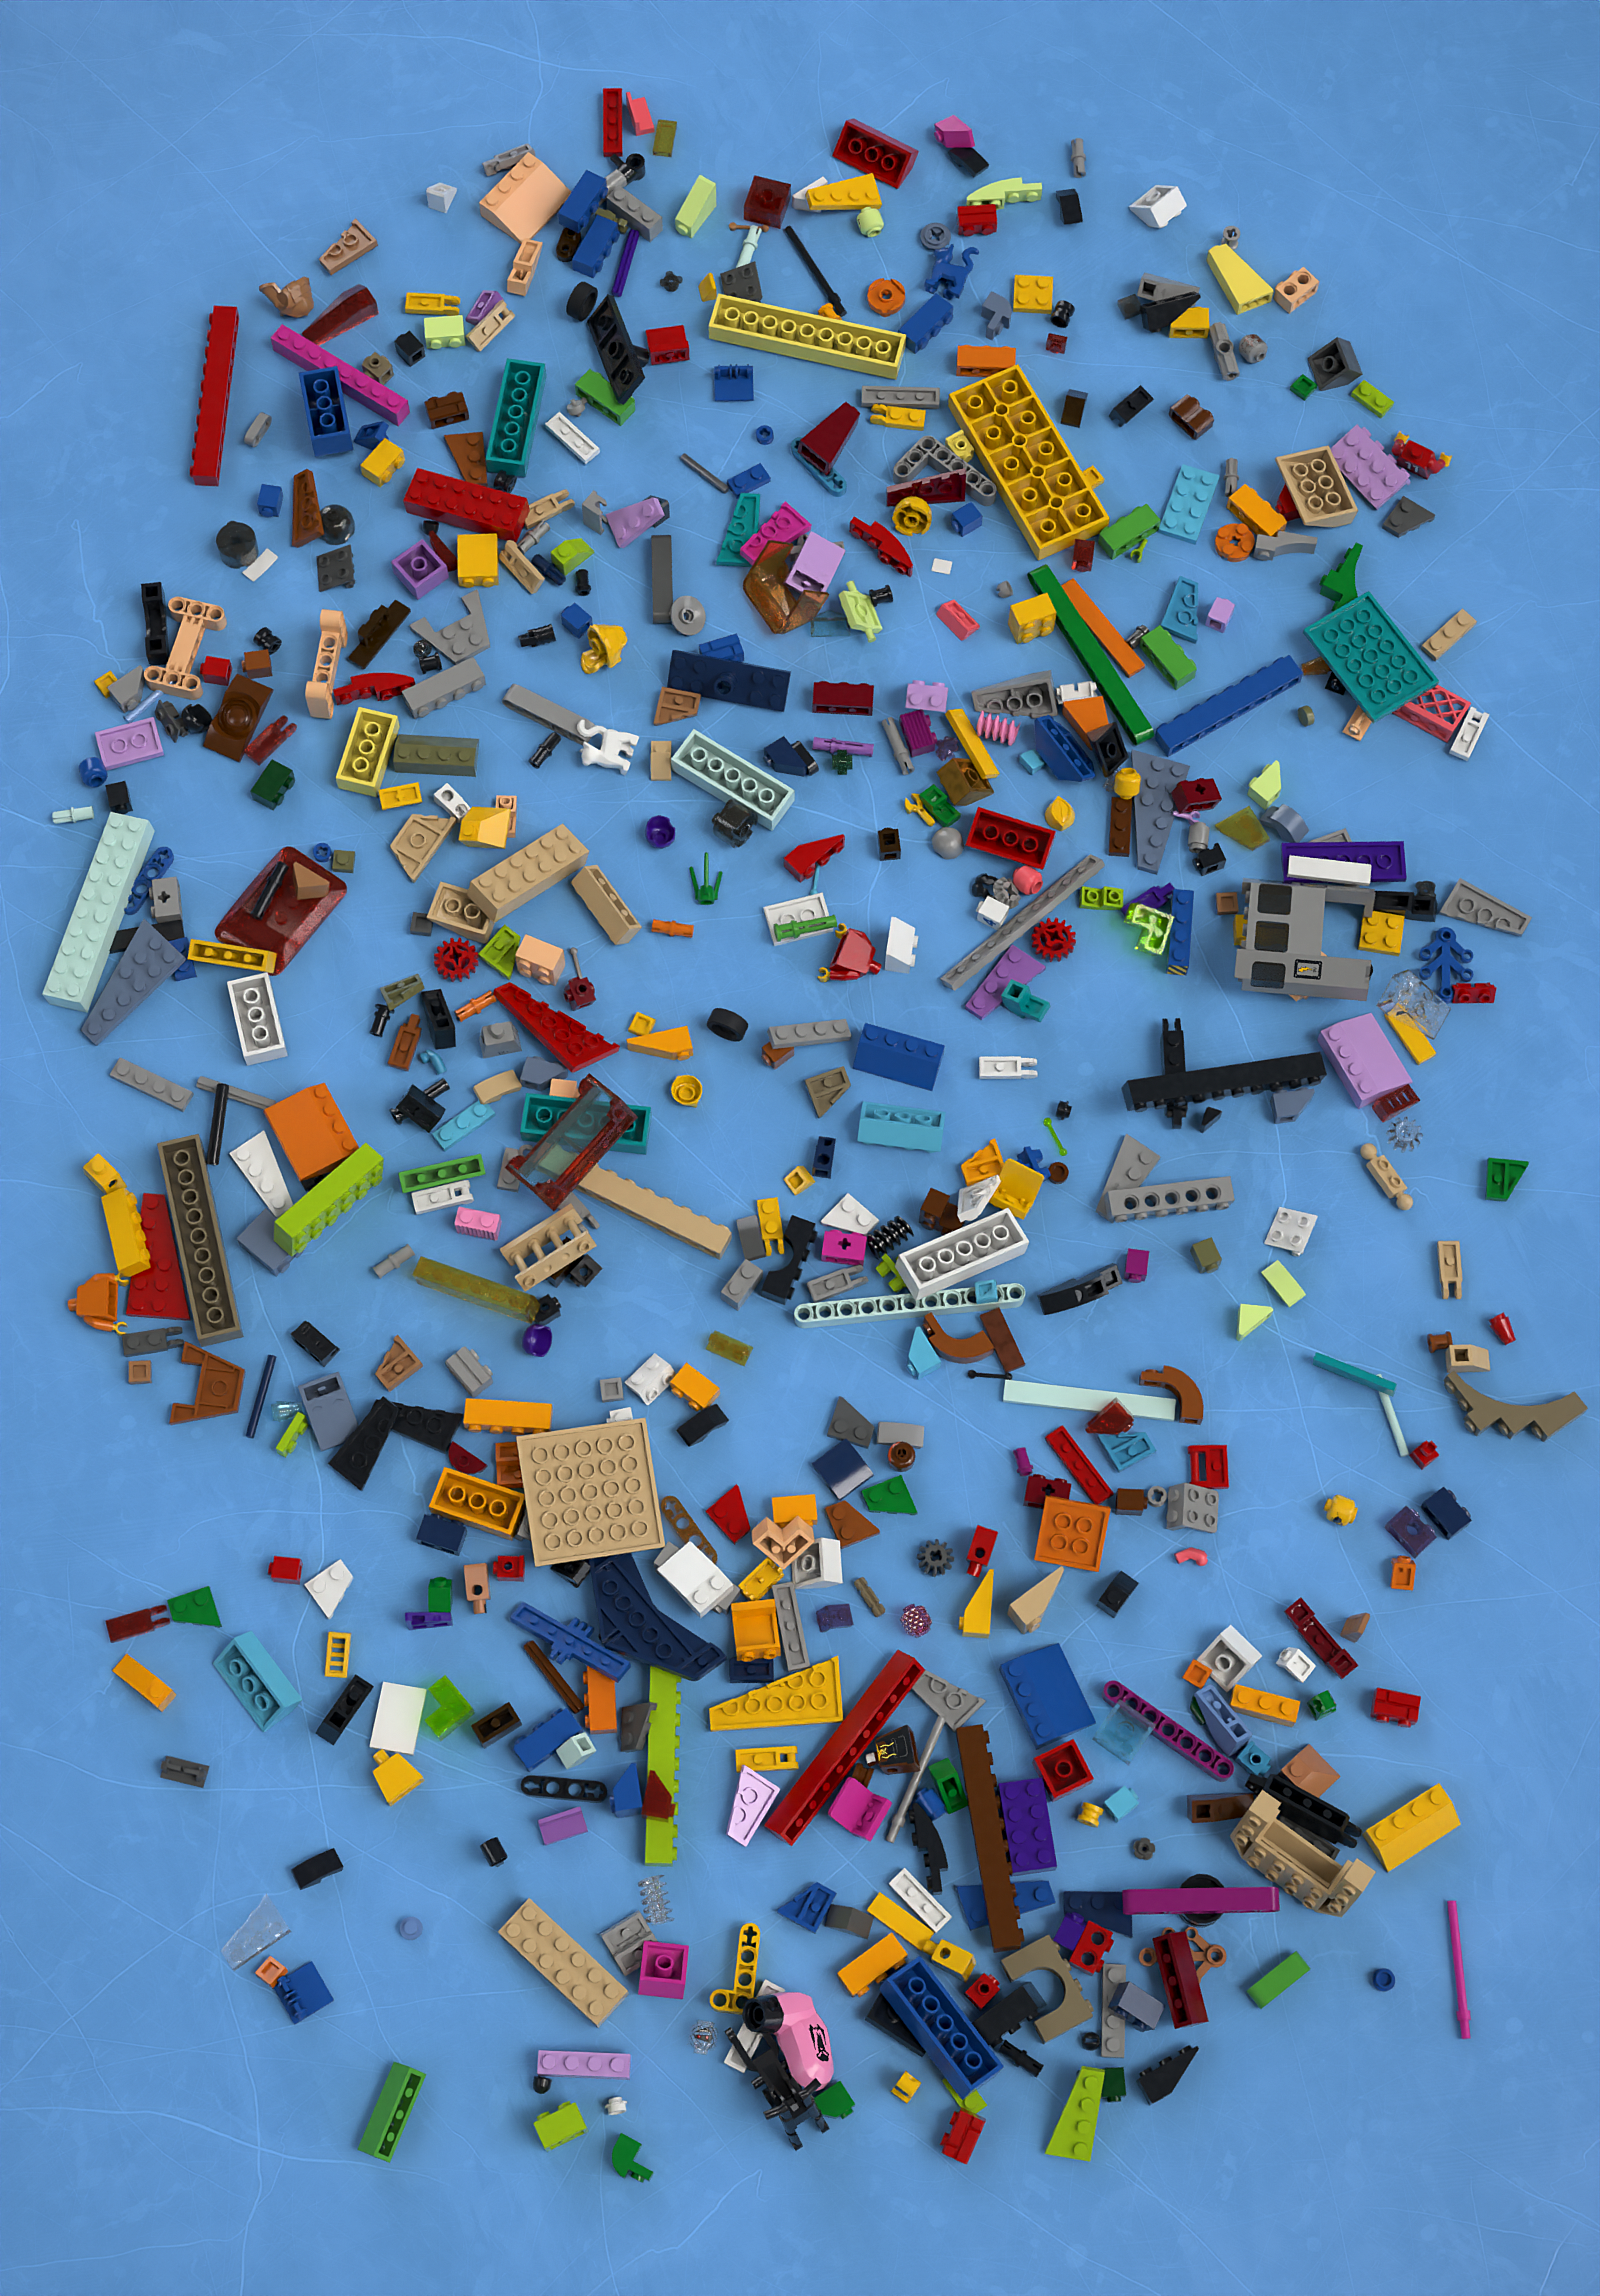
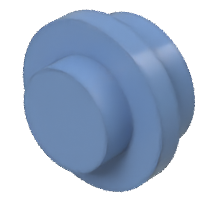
M415 1917L405 1918L400 1925L401 1935L408 1940L417 1939L423 1930L422 1923Z

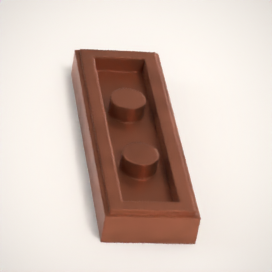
M1000 1308L981 1314L980 1320L991 1343L995 1347L994 1350L1005 1374L1025 1366L1023 1357Z

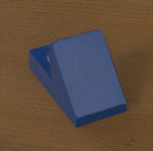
M384 421L363 425L353 442L374 450L384 438L389 440L386 435L389 425Z

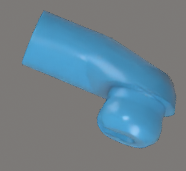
M425 1050L424 1053L420 1054L422 1062L427 1063L430 1061L438 1075L447 1071L440 1055Z

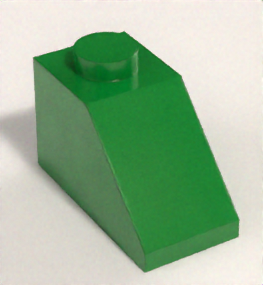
M948 1757L928 1766L933 1783L945 1805L947 1813L951 1814L968 1806L958 1773Z
M841 2081L814 2098L824 2117L833 2119L841 2117L843 2120L854 2112L852 2108L855 2106V2103Z

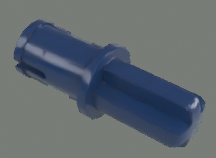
M536 554L532 558L531 564L537 567L543 576H548L558 585H562L566 581V577L555 568V564L549 563L540 554Z

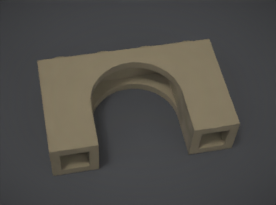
M1049 1934L1000 1961L1010 1983L1035 1970L1050 1971L1060 1979L1064 1988L1062 2004L1053 2012L1033 2023L1043 2044L1088 2021L1093 2017L1091 2012L1094 2011L1088 1999L1084 2000L1080 1992L1083 1989L1077 1978L1073 1980L1069 1973L1072 1970L1066 1958H1061L1058 1952L1061 1950L1059 1944L1053 1941L1054 1938L1051 1939Z

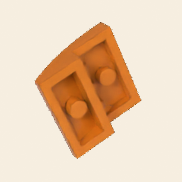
M517 1442L495 1443L497 1485L505 1488H522L523 1483Z

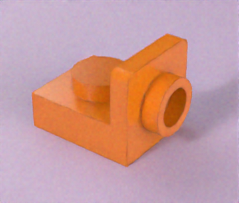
M1408 1556L1392 1558L1391 1563L1393 1566L1390 1587L1393 1589L1413 1590L1416 1570L1415 1562Z

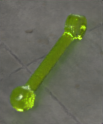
M1045 1118L1043 1124L1050 1130L1060 1149L1059 1154L1066 1156L1067 1150L1063 1148L1051 1125L1052 1120Z

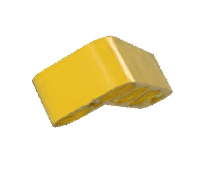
M747 1923L740 1930L734 1989H717L710 1995V2006L716 2012L742 2015L743 2009H739L736 2006V2001L742 1997L747 2000L754 1998L760 1944V1929L756 1924ZM749 1929H752L753 1934L757 1935L752 1936L751 1946L742 1947V1944L747 1945V1935H744V1933H748ZM751 1952L754 1955V1960L750 1963H745L741 1959L742 1954ZM749 1975L752 1979L751 1983L748 1986H742L738 1981L740 1976ZM717 1995H723L727 2001L725 2005L718 2007L713 2002L714 1998Z

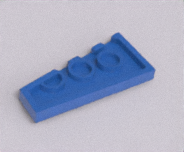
M1049 1881L1014 1883L1017 1897H1013L1014 1906H1019L1020 1915L1056 1903ZM982 1885L956 1886L970 1931L989 1925Z

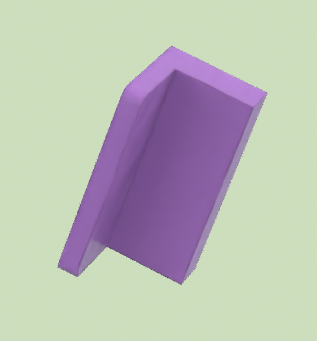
M581 1807L537 1820L545 1846L588 1832Z

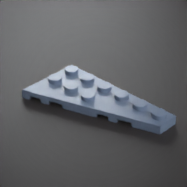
M1132 749V768L1141 776L1140 792L1133 796L1137 869L1157 875L1174 821L1173 811H1177L1171 792L1179 782L1186 780L1190 766Z
M145 919L141 922L81 1029L96 1046L186 961V958Z

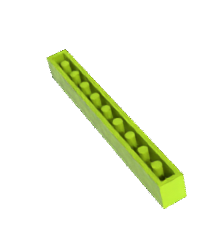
M650 1666L649 1702L657 1703L656 1710H651L649 1716L651 1726L648 1734L645 1865L673 1867V1861H677V1847H673V1838H678V1824H674V1816H678V1802H674V1793H679V1780H675V1771H679V1757H675V1749H680V1735H676V1727H680L681 1714L676 1713V1707L681 1705V1691H677V1683H681V1677Z

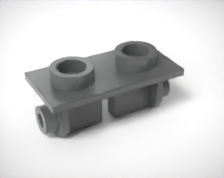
M159 700L155 716L163 724L167 735L176 743L179 735L185 737L189 734L188 729L185 727L182 718L174 719L179 717V713L174 705L169 703V701L162 703Z
M166 1756L165 1761L161 1763L162 1773L160 1778L203 1788L210 1766Z

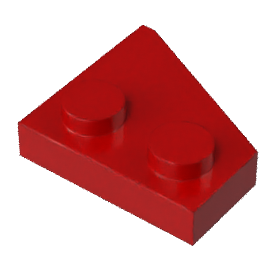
M737 1484L705 1511L734 1545L751 1531L741 1492Z

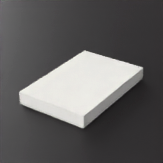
M823 892L763 907L774 946L833 932V928L800 934L795 939L794 937L781 939V942H777L775 937L774 924L776 923L781 925L790 923L791 920L801 922L829 916ZM824 922L818 923V924H813V925H808V927L823 925Z
M383 1682L370 1748L384 1749V1751L414 1756L427 1689Z

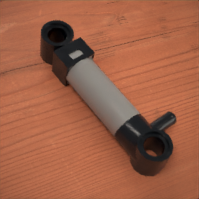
M637 153L631 154L627 157L625 163L616 154L611 155L610 160L618 168L605 177L608 188L606 197L618 185L624 188L632 181L640 180L645 176V159L642 155ZM606 197L600 200L599 205L606 201Z

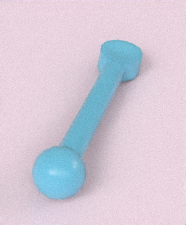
M815 862L816 869L810 895L818 894L816 889L820 866L817 862Z

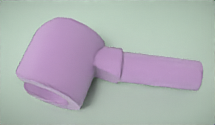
M1173 811V816L1185 818L1189 821L1190 825H1193L1199 821L1192 818H1200V813L1193 811L1190 814H1179L1178 811Z

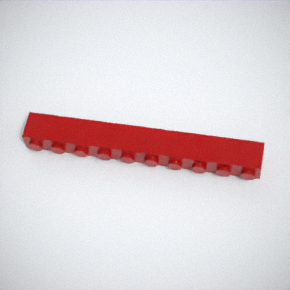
M214 305L213 313L209 315L211 330L207 331L209 347H205L207 362L203 364V375H205V378L201 380V392L203 394L202 397H199L198 402L199 409L201 410L200 414H197L196 417L198 431L194 433L196 448L192 449L194 465L190 466V477L193 478L195 485L219 487L239 313L237 307Z
M897 1650L764 1824L776 1838L792 1846L925 1671L914 1657Z

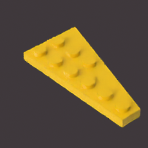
M838 1656L774 1681L760 1689L750 1691L743 1696L709 1708L711 1732L842 1723L843 1711Z

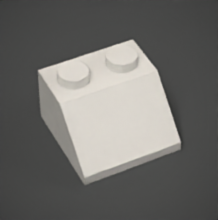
M1155 185L1130 205L1129 208L1146 225L1160 229L1165 227L1170 219L1182 213L1181 210L1187 205L1178 186Z
M891 917L885 970L909 974L910 967L915 965L916 955L912 954V950L917 948L918 936H915L914 927L896 917Z
M822 1537L814 1539L815 1542L792 1562V1579L795 1589L827 1588L843 1583L839 1540Z
M1230 1625L1219 1634L1197 1661L1212 1669L1213 1672L1210 1677L1228 1692L1259 1661L1262 1655Z

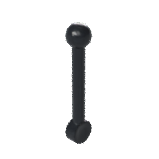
M974 1370L968 1372L970 1379L985 1377L1012 1380L1013 1378L1011 1373L1003 1375L976 1373Z

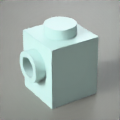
M586 1732L568 1739L556 1752L566 1769H570L582 1764L596 1752V1749Z

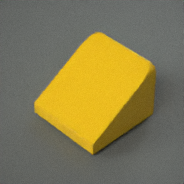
M708 273L698 286L703 302L717 298L713 274Z
M797 1166L783 1179L795 1196L816 1182L804 1166Z

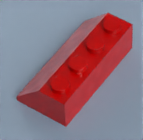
M853 118L845 121L832 156L867 174L873 173L875 178L898 189L912 170L919 151Z
M978 807L965 846L1043 870L1050 855L1056 831Z

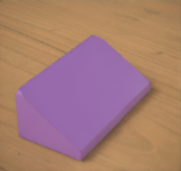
M483 290L465 320L476 326L494 308L496 303L504 299L498 291Z

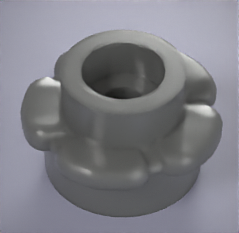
M1141 1838L1140 1841L1137 1840L1133 1845L1134 1855L1138 1859L1149 1860L1155 1852V1845L1148 1838Z

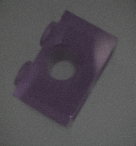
M1405 1506L1384 1528L1416 1559L1435 1541L1437 1536L1430 1525H1425L1419 1519V1514L1413 1508L1409 1509ZM1407 1527H1414L1417 1530V1535L1409 1534Z

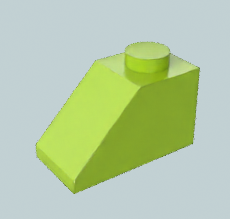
M582 538L565 540L550 552L551 561L566 576L594 554V550Z

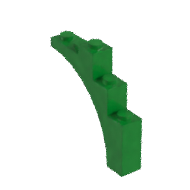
M1357 542L1353 548H1348L1344 559H1346L1344 564L1340 563L1336 571L1331 569L1328 575L1324 574L1319 583L1322 586L1319 594L1335 601L1332 612L1358 597L1355 586V569L1363 545Z

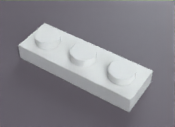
M560 412L545 423L546 429L583 463L587 464L600 453V449Z
M906 1868L888 1884L935 1934L952 1918Z

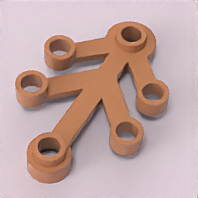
M1167 1927L1162 1931L1161 1936L1165 1935V1931L1167 1930L1171 1931L1172 1933H1174L1175 1930L1171 1927ZM1188 1927L1185 1930L1186 1933L1188 1930H1192L1195 1933V1937H1188V1941H1194L1203 1951L1194 1952L1191 1949L1193 1961H1204L1196 1971L1200 1984L1201 1978L1211 1967L1218 1968L1225 1963L1227 1955L1223 1947L1216 1944L1210 1945L1198 1934L1196 1928ZM1144 1948L1139 1953V1962L1145 1967H1151L1155 1962H1158L1156 1952L1152 1948ZM1213 1952L1219 1955V1959L1216 1961L1211 1958V1953ZM1144 1954L1151 1956L1150 1962L1144 1961Z

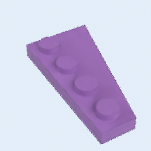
M1012 944L965 1005V1009L980 1020L984 1019L1002 1004L1001 995L1011 979L1027 985L1036 975L1045 971L1046 966Z

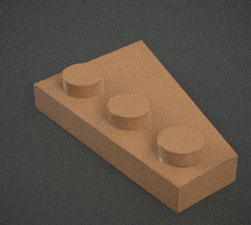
M355 218L348 231L344 230L339 241L333 243L319 258V261L326 271L332 275L378 246V243Z

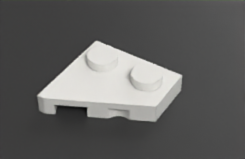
M849 1193L821 1220V1225L825 1227L828 1225L839 1228L840 1231L861 1233L863 1236H867L879 1223V1219Z
M340 1559L304 1585L327 1618L331 1619L334 1610L344 1596V1592L350 1586L353 1576Z

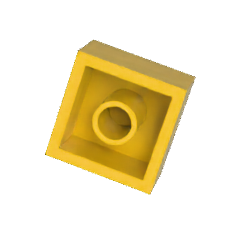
M1048 593L1010 605L1008 626L1017 644L1022 642L1028 643L1036 637L1047 636L1054 631L1057 612Z

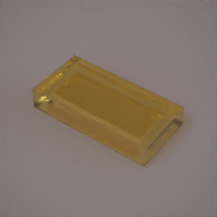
M658 119L653 155L672 157L677 129L676 121Z

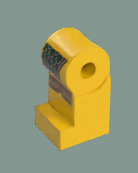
M905 2071L890 2092L908 2104L920 2087L921 2082Z

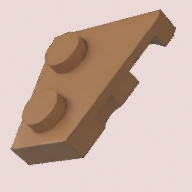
M662 687L654 726L697 716L701 694Z
M397 1335L394 1338L391 1350L387 1351L384 1361L379 1366L375 1375L390 1392L422 1368L423 1364Z

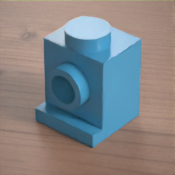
M1253 1741L1246 1746L1235 1760L1249 1774L1252 1773L1256 1776L1259 1774L1264 1776L1271 1768V1765L1268 1764L1271 1758L1258 1748ZM1256 1756L1259 1758L1260 1763H1254L1252 1757Z

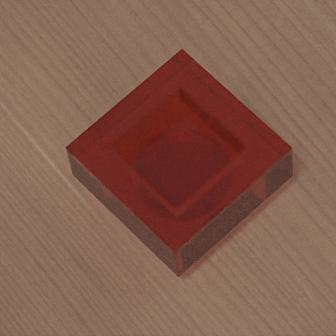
M1049 333L1046 350L1065 354L1068 337Z

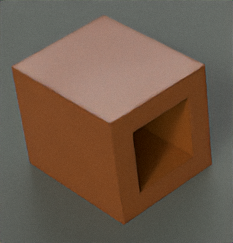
M268 649L244 652L245 660L241 661L243 673L247 672L249 679L273 676Z
M771 1042L762 1047V1060L767 1066L771 1065L774 1070L794 1056V1047L772 1049Z

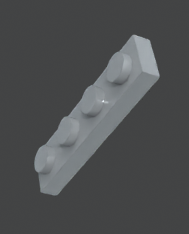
M862 386L861 407L883 404L886 407L939 409L940 388Z
M846 1019L769 1027L767 1030L772 1049L849 1041L852 1037Z
M123 1058L118 1059L110 1073L111 1078L182 1112L185 1111L194 1095L192 1091Z
M792 1581L772 1585L788 1672L810 1668L794 1583Z
M1103 1964L1101 2057L1124 2058L1125 2020L1115 2016L1114 2011L1108 2008L1119 1983L1126 1982V1965Z

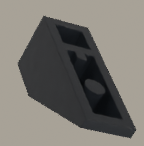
M1192 291L1140 305L1143 328L1151 333L1161 331L1163 327L1170 325L1201 298L1200 294Z
M436 989L421 992L427 1024L435 1050L456 1047L455 1025L442 990Z
M355 1674L315 1734L334 1746L374 1686Z

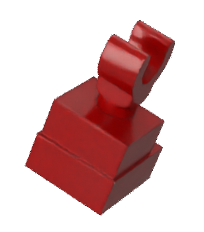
M1426 1440L1413 1450L1409 1456L1423 1470L1438 1458L1439 1454L1435 1450L1437 1446L1433 1441L1428 1442Z

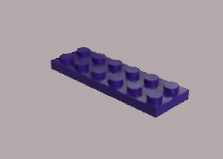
M1404 841L1281 843L1283 884L1292 882L1336 883L1287 877L1290 855L1370 864V882H1406L1407 879Z

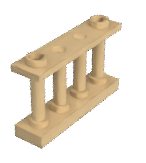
M571 1203L500 1248L501 1253L511 1267L516 1264L521 1273L514 1277L525 1292L597 1246L587 1230L581 1233L577 1224L583 1220ZM570 1230L574 1239L563 1244L559 1236ZM552 1241L557 1250L545 1256L541 1247ZM535 1253L538 1262L527 1267L523 1259Z

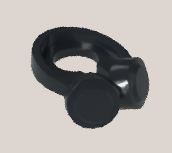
M987 873L978 875L975 879L976 883L972 886L973 896H981L984 899L989 896L996 900L995 896L989 894L988 889L983 887V883L988 886L994 885L998 878L988 876Z

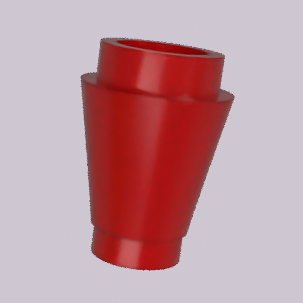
M1504 1312L1489 1320L1490 1328L1504 1345L1516 1340L1509 1317H1506Z

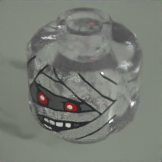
M697 2020V2023L690 2026L688 2046L694 2048L695 2054L707 2055L708 2051H714L717 2048L719 2029L714 2027L715 2023Z

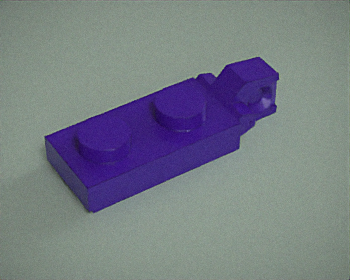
M1170 882L1162 888L1153 886L1122 907L1121 912L1132 926H1135L1163 907L1169 901L1168 897L1172 895L1175 888Z

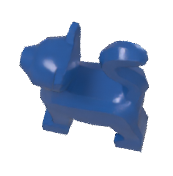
M951 244L949 248L935 249L933 255L936 258V262L932 268L931 279L925 280L924 287H926V291L934 294L940 284L944 283L949 285V287L944 289L943 297L951 300L955 296L959 299L964 290L966 279L974 265L969 256L970 254L978 255L979 250L977 248L969 247L963 251L962 260L966 264L965 267L950 263L953 258L954 244Z

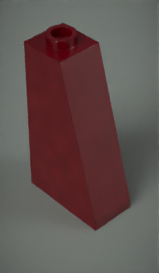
M844 402L800 440L797 452L827 476L858 424L860 412L854 406Z

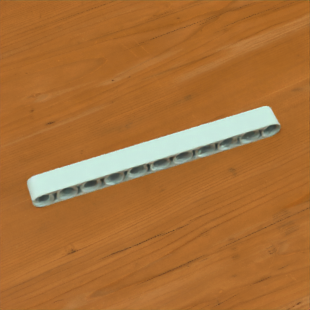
M1018 1283L997 1285V1292L1000 1298L998 1302L984 1304L968 1301L967 1298L970 1296L976 1297L975 1287L940 1290L915 1301L910 1293L807 1303L796 1307L794 1321L800 1328H814L924 1317L930 1312L936 1316L987 1311L996 1308H1016L1024 1302L1025 1289ZM1017 1292L1021 1297L1013 1299L1010 1293ZM953 1298L957 1301V1304L949 1305L946 1300ZM932 1300L936 1303V1306L928 1307L925 1302ZM911 1302L915 1305V1308L907 1309L904 1304ZM889 1304L894 1309L892 1311H885L883 1306ZM866 1306L871 1307L873 1311L867 1314L862 1311V1308ZM849 1309L852 1313L845 1316L841 1313V1310ZM822 1311H828L831 1315L823 1318L819 1314ZM800 1313H807L809 1318L802 1320L798 1315Z

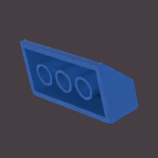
M865 1023L859 1040L853 1069L933 1091L944 1055L945 1045Z

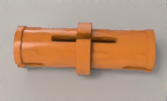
M653 919L651 931L669 934L672 937L677 935L692 938L694 925L676 923L674 920L669 922Z
M489 990L476 999L472 998L469 1000L470 1003L455 1010V1015L457 1018L459 1017L458 1020L460 1022H463V1020L475 1013H481L482 1009L495 1003L496 999Z

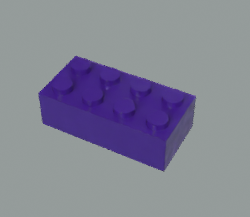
M1043 1777L999 1783L997 1791L1001 1802V1816L1005 1825L1004 1835L1009 1848V1853H1007L1008 1860L1011 1861L1013 1875L1011 1877L1055 1871L1057 1861Z

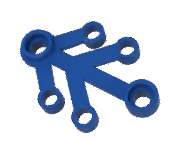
M1443 927L1437 931L1435 935L1436 940L1430 946L1423 947L1420 950L1419 958L1422 961H1428L1432 954L1441 947V955L1428 966H1423L1419 971V977L1423 980H1428L1432 973L1441 966V988L1438 990L1436 997L1440 1003L1449 1004L1454 997V991L1450 987V967L1460 976L1463 982H1470L1474 975L1471 969H1465L1450 955V948L1466 964L1472 961L1473 952L1468 949L1465 950L1456 941V933L1451 928ZM1443 934H1447L1450 938H1444ZM1422 952H1427L1429 956H1424ZM1468 954L1470 958L1466 959L1463 955ZM1422 971H1427L1429 975H1424ZM1468 973L1470 977L1466 978L1463 974ZM1443 991L1449 992L1450 995H1444Z

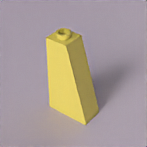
M1226 243L1220 246L1216 245L1208 250L1206 261L1237 315L1272 301L1273 289Z

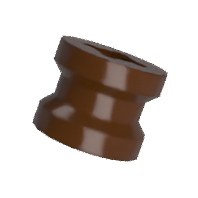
M858 1762L852 1778H855L868 1788L875 1769L871 1767L867 1769Z

